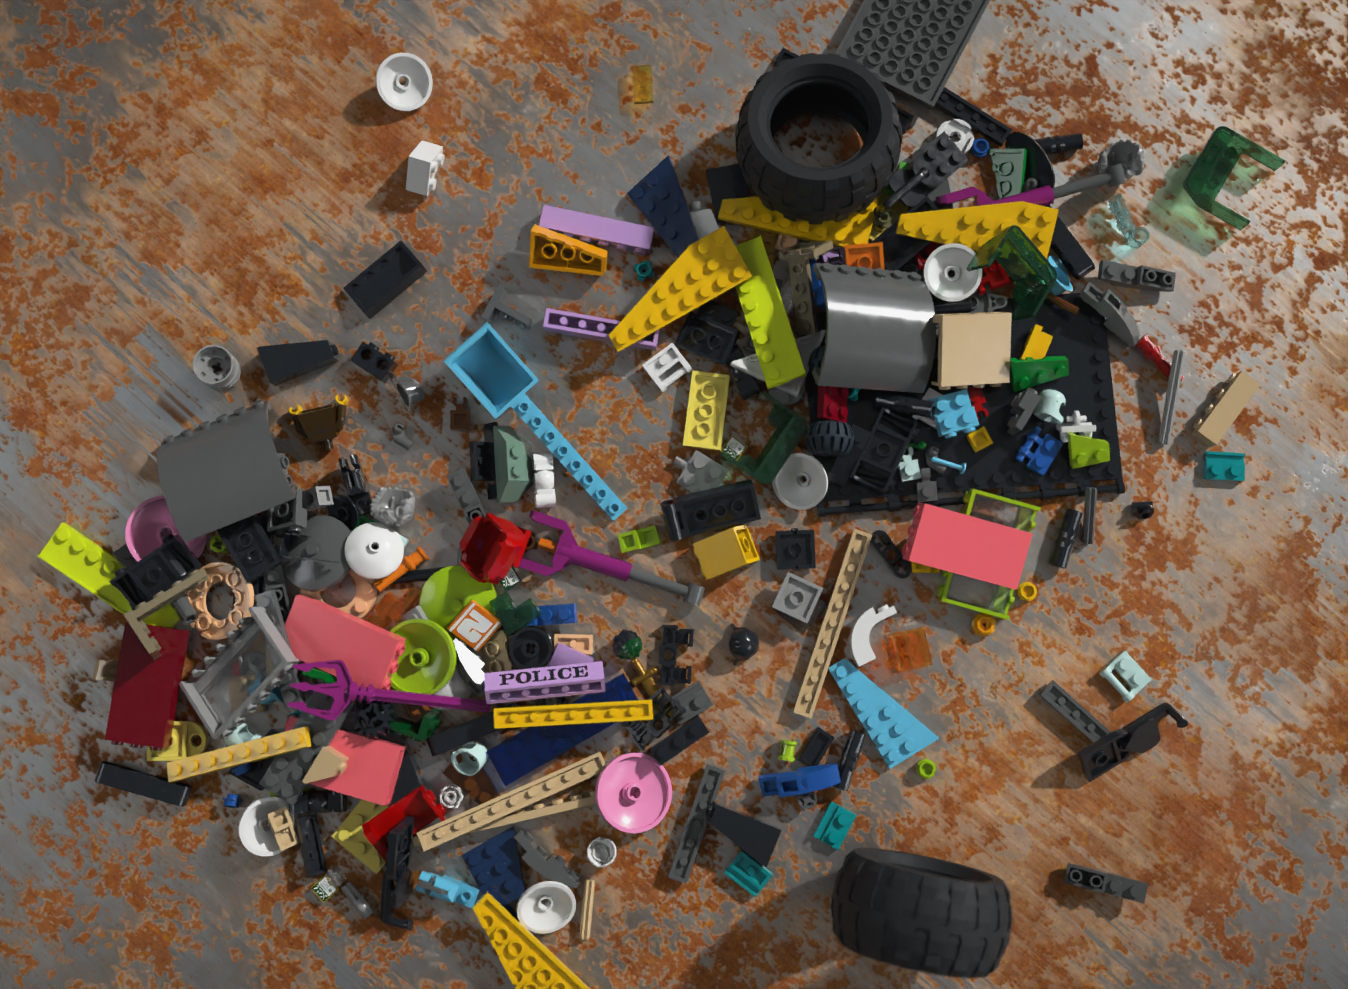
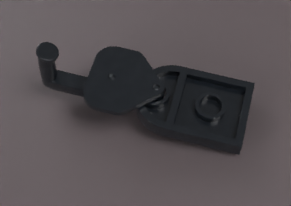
M945 131L912 159L910 170L899 169L893 174L888 183L893 194L880 206L875 207L873 212L876 217H882L899 200L906 207H914L924 199L925 188L939 186L968 161L967 157Z
M1162 703L1122 729L1112 731L1106 736L1101 737L1098 741L1077 753L1085 778L1091 782L1125 761L1132 752L1145 753L1155 747L1161 738L1157 722L1167 715H1170L1177 722V727L1179 728L1186 727L1189 723L1188 720L1171 704Z
M407 815L387 836V842L389 843L385 857L387 860V870L383 875L380 920L384 924L411 931L414 926L412 919L404 920L393 917V909L400 908L409 898L413 888L414 874L408 866L412 852L414 817Z

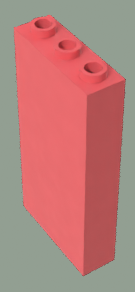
M918 502V505L913 510V523L908 528L907 534L909 537L907 543L902 549V559L1017 590L1033 533Z
M306 594L295 596L285 623L292 653L300 661L313 663L342 660L353 682H357L358 687H361L362 683H364V687L367 688L369 684H373L377 689H390L392 684L390 680L398 669L399 663L397 662L405 650L406 645L404 643L406 638ZM318 668L320 670H323L329 674L336 676L335 669Z
M290 716L285 722V730H292L300 716ZM340 727L330 746L349 758L346 763L348 764L346 770L341 775L307 784L383 806L390 804L406 746L380 738L376 739L373 736L371 739H368L366 734L362 737L358 734L359 732Z

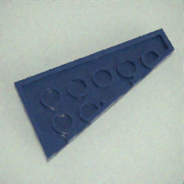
M668 155L627 192V195L679 258L699 238L683 190L680 187L677 173L674 170L672 159Z
M512 826L462 854V857L482 895L488 892L519 921L517 904L525 892V885L519 859L518 844L514 838L515 827Z

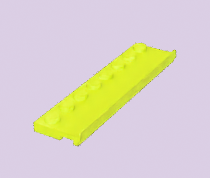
M761 235L758 238L735 245L752 275V278L737 285L735 288L767 388L770 389L798 377H805L807 374Z
M62 522L37 556L122 614L130 610L133 612L125 596L110 583L112 578L115 577L113 573L123 566L108 551L68 524ZM169 603L143 619V621L148 625L174 628L180 621V618Z

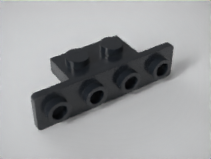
M498 422L484 424V442H469L471 480L487 481L488 500L497 499L493 426H498Z

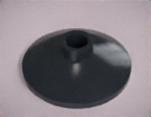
M344 495L334 496V505L327 507L328 516L344 523L350 531L354 530L359 521L358 510L354 502Z

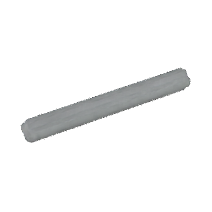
M1175 350L1173 352L1158 440L1159 444L1169 445L1185 357V351Z

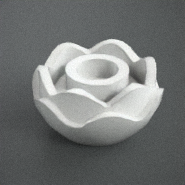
M455 784L445 785L439 792L440 802L445 808H457L463 801L461 788Z

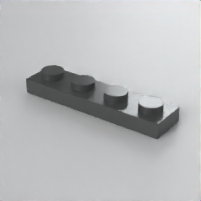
M1051 680L1039 694L1092 743L1111 733L1054 680Z

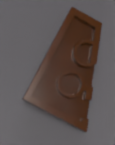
M459 753L456 757L458 763H461L463 760L462 753ZM469 755L470 760L477 761L473 759V756ZM452 763L443 771L447 778L459 786L461 790L479 805L500 796L483 767L472 776L459 773Z

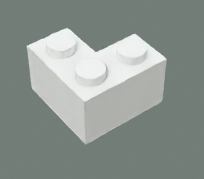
M421 141L408 158L406 190L428 196L431 190L435 189L437 180L434 179L438 167L442 166L445 155L442 154L443 146L426 141Z

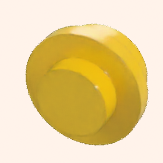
M1023 582L1018 586L1017 595L1021 600L1031 601L1036 597L1037 589L1034 584Z

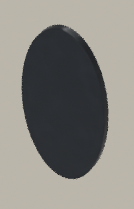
M1010 133L1005 141V149H1027L1024 182L1029 178H1035L1038 181L1037 188L1047 185L1054 188V170L1042 147L1025 133Z

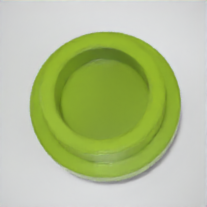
M922 759L917 763L916 771L920 777L929 779L934 776L936 766L930 759Z

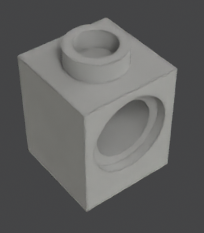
M315 486L302 491L303 508L319 510L334 505L330 486Z

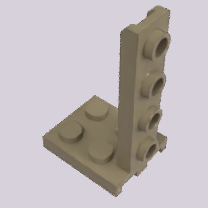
M832 240L796 243L778 252L779 260H788L798 335L816 334L818 332L809 260L818 259L819 255L827 254V251L833 248Z
M197 569L188 575L189 578L173 583L170 586L171 589L166 592H158L151 601L147 603L142 602L135 607L136 610L133 612L130 610L123 614L154 660L162 656L159 652L162 648L153 636H148L151 632L143 619L207 581L208 576L204 569L200 571Z

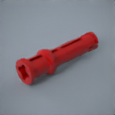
M1147 334L1137 341L1134 347H1138L1145 355L1144 358L1151 360L1169 379L1171 363L1160 353V348L1148 339L1149 336Z

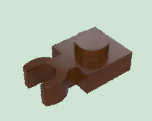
M453 397L452 402L456 410H450V429L470 430V410H465V407L468 405V399L463 397V403L457 404V398Z

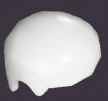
M598 837L589 843L587 859L593 866L604 868L614 862L617 856L616 846L610 838Z

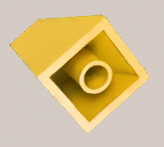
M747 525L732 527L693 543L694 554L699 559L701 573L706 577V580L760 560Z

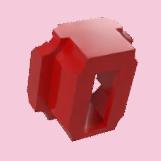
M487 512L485 517L477 516L471 521L459 542V549L462 554L459 564L478 582H489L498 585L506 577L521 551L526 535L511 521L496 517L494 514Z

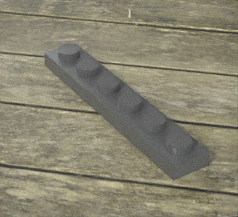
M275 590L254 595L256 606L266 609V614L291 650ZM265 635L275 670L282 662V659ZM297 669L286 675L279 685L285 709L290 708L287 706L289 702L303 701L306 703L304 692L290 686V684L301 683Z
M709 764L706 765L668 878L687 884L708 823L706 820L707 816H705L706 810L716 800L725 770Z

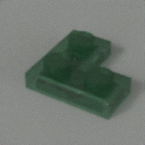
M504 592L489 602L508 635L514 634L543 615L533 598H529L516 607L508 592Z

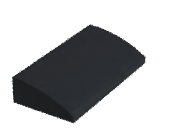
M926 196L907 213L939 209ZM898 220L871 242H883L884 268L891 271L898 270L931 243L930 241L895 234Z
M400 240L343 289L370 319L425 274L427 270Z

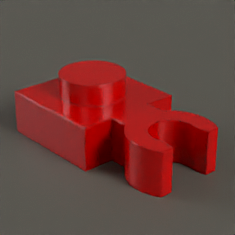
M968 388L969 399L972 407L974 406L976 415L978 412H982L984 418L987 417L988 411L982 407L986 400L981 388Z

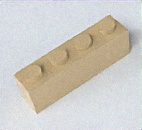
M1244 371L1236 374L1233 373L1226 380L1227 386L1218 391L1215 396L1217 398L1216 401L1207 406L1204 411L1206 413L1202 419H1198L1193 426L1195 429L1191 434L1208 447H1213L1219 443L1261 385Z

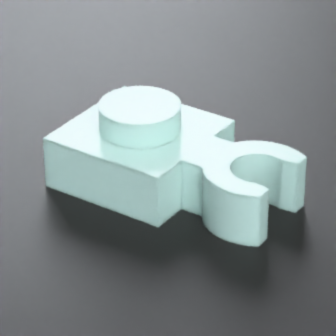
M912 447L908 448L909 454L903 456V462H900L898 466L901 482L921 479L918 459L912 460L911 458L913 455Z

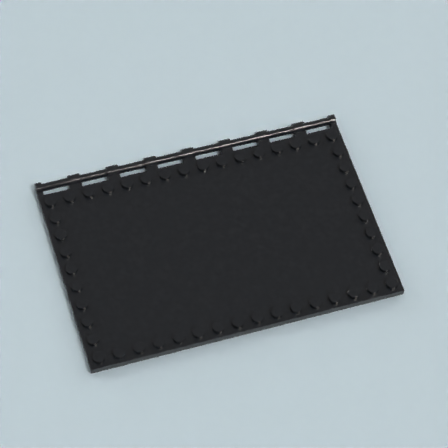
M1080 293L1056 295L1080 308L1076 315L1042 296L1006 298V307L994 310L993 312L1012 313L1011 338L1025 343L1031 328L1035 324L1043 327L1042 332L1053 336L1045 357L1066 356L1069 360V375L1030 388L1038 392L1037 395L1047 389L1061 392L1066 399L1065 405L1059 408V413L1064 418L1063 423H1072L1066 422V416H1072L1073 411L1079 410L1080 416L1087 417V421L1081 422H1091L1092 425H1096V431L1092 432V438L1106 440L1109 443L1110 461L1072 469L1070 467L1068 442L1061 441L1060 431L1056 429V424L1039 419L1033 412L1022 431L1013 436L1006 432L1009 428L1007 423L1012 416H1015L1009 412L1012 408L1010 403L1015 396H1018L1020 392L1026 391V389L1014 392L1011 386V379L1009 383H1002L1001 387H992L990 384H985V387L981 388L986 400L982 407L987 409L988 416L984 418L983 413L978 412L979 425L975 429L978 430L985 427L993 444L976 453L966 437L972 432L965 434L964 431L956 432L957 436L946 439L945 436L939 437L937 429L920 419H914L913 415L889 410L901 417L918 422L917 429L920 432L916 441L912 439L911 444L924 442L926 447L921 450L913 448L911 458L912 460L918 459L919 469L930 468L927 465L925 453L931 446L938 448L939 452L937 455L939 459L958 465L966 463V470L963 474H960L958 469L947 466L942 475L930 468V482L936 481L937 495L938 493L963 491V497L938 498V501L921 503L936 507L965 505L963 502L966 491L969 492L970 488L976 490L1001 488V494L994 495L1012 500L1037 498L1048 500L1054 499V497L1075 495L1085 497L1086 487L1097 488V494L1125 493L1107 330L1104 325L1105 317L1100 315L1091 305L1084 302L1079 296ZM816 313L818 332L821 330H826L827 332V313ZM824 335V337H823V340H822L820 346H825V344H826V343H824L825 335ZM934 359L924 393L860 389L856 401H851L850 398H847V424L850 427L854 424L871 432L881 411V408L876 407V397L879 392L922 399L929 387L942 395L965 389L951 386L950 390H940L939 386L931 385V382L938 381V359ZM808 371L806 389L809 423L811 425L817 421L827 420L817 418L818 385L811 376L810 371ZM1035 426L1041 429L1038 435L1041 439L1048 433L1063 443L1044 476H1040L1026 467L1029 459L1024 458L1022 462L1015 459L1019 447L1024 445L1027 440L1026 436L1029 432H1032ZM1033 443L1030 452L1034 453L1038 445ZM907 447V449H906L904 455H908V454H909V452H908V448H909V447ZM812 454L823 465L828 476L836 457ZM897 468L893 480L896 482L892 492L888 491L887 494L852 480L850 475L844 487L828 480L827 492L822 501L817 504L818 517L845 513L856 515L863 514V512L883 510L895 512L901 511V509L915 508L918 505L917 500L900 501L899 496L917 495L916 483H921V479L901 482L899 469ZM1115 480V485L1091 486L1090 481ZM1077 482V488L1054 490L1052 488V484ZM1039 485V491H1014V487ZM976 495L974 505L998 501ZM887 497V503L862 504L861 499ZM849 500V506H823V502Z

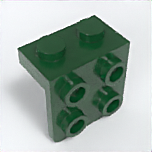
M433 708L423 716L421 724L397 717L395 722L389 725L392 727L391 730L394 734L411 736L410 738L417 742L425 741L434 733L435 728L438 729L442 719L439 717L441 711Z

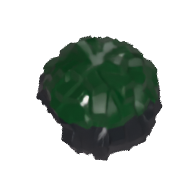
M624 629L619 635L614 636L612 646L615 657L631 660L640 656L642 640L636 632Z

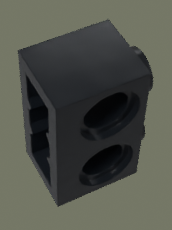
M362 342L350 360L386 384L389 380L388 371L393 373L398 366L394 361L395 357L387 352L382 354L378 351L380 348L372 342L369 344ZM371 352V358L364 360V354ZM387 362V368L380 370V364Z

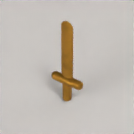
M638 658L632 659L631 663L638 676L631 679L630 684L636 686L641 683L649 697H651L659 690L651 676L658 672V669L653 666L645 671ZM676 718L671 722L672 725L675 723Z

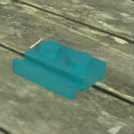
M1204 452V480L1245 481V453Z
M830 801L813 833V837L839 850L857 815Z
M742 849L724 871L727 876L754 897L757 896L773 876L770 870L762 866Z

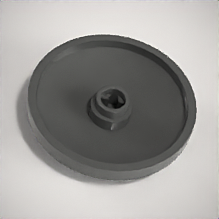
M318 515L307 518V528L301 529L299 534L311 537L293 536V542L288 550V557L325 561L281 557L283 561L282 569L288 580L297 587L312 592L324 591L340 583L351 570L344 554L345 543L351 533L350 529L344 523L331 516Z

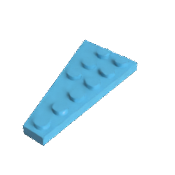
M845 658L828 668L889 769L939 739L938 736Z

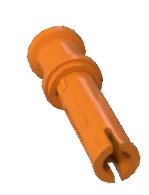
M420 546L416 547L417 550L409 556L405 555L403 557V561L395 572L373 582L379 592L409 570L414 571L415 567L424 560H429Z

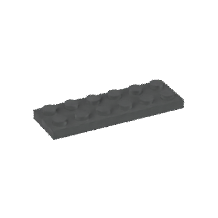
M321 681L319 684H329V683H327V682H325V681ZM315 691L306 706L307 708L330 710L334 698ZM356 701L350 702L337 719L333 721L303 711L292 730L309 727L311 747L277 755L259 784L289 804H295L306 786L302 781L322 747L330 746Z

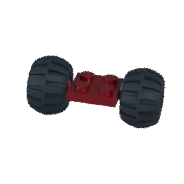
M825 346L815 348L809 357L808 366L812 377L814 367L822 366ZM818 386L817 418L827 421H817L809 426L805 440L810 453L818 456L837 457L845 456L851 451L854 443V434L850 425L847 424L848 388Z

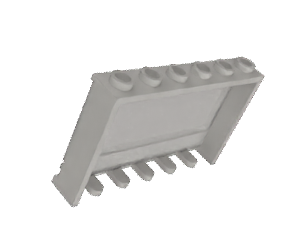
M250 607L248 610L252 617L241 618L239 623L244 626L240 630H231L227 633L228 638L232 639L228 643H219L215 646L216 651L220 652L216 656H207L203 659V662L207 664L206 667L194 669L191 672L192 676L195 677L192 681L179 683V686L213 739H226L229 737V734L234 733L232 729L243 724L246 720L245 718L258 708L262 700L270 696V692L282 683L284 677L294 671L295 668L292 666L300 662L266 614L264 607Z

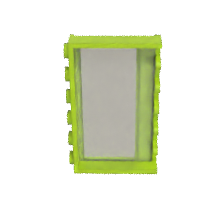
M970 488L969 492L966 491L963 502L965 507L960 513L1031 533V530H1034L1036 522H1034L1036 512L1040 511L1041 507ZM943 570L942 577H944V581L937 590L938 600L1003 619H1010L1007 613L1010 604L1013 605L1014 589Z

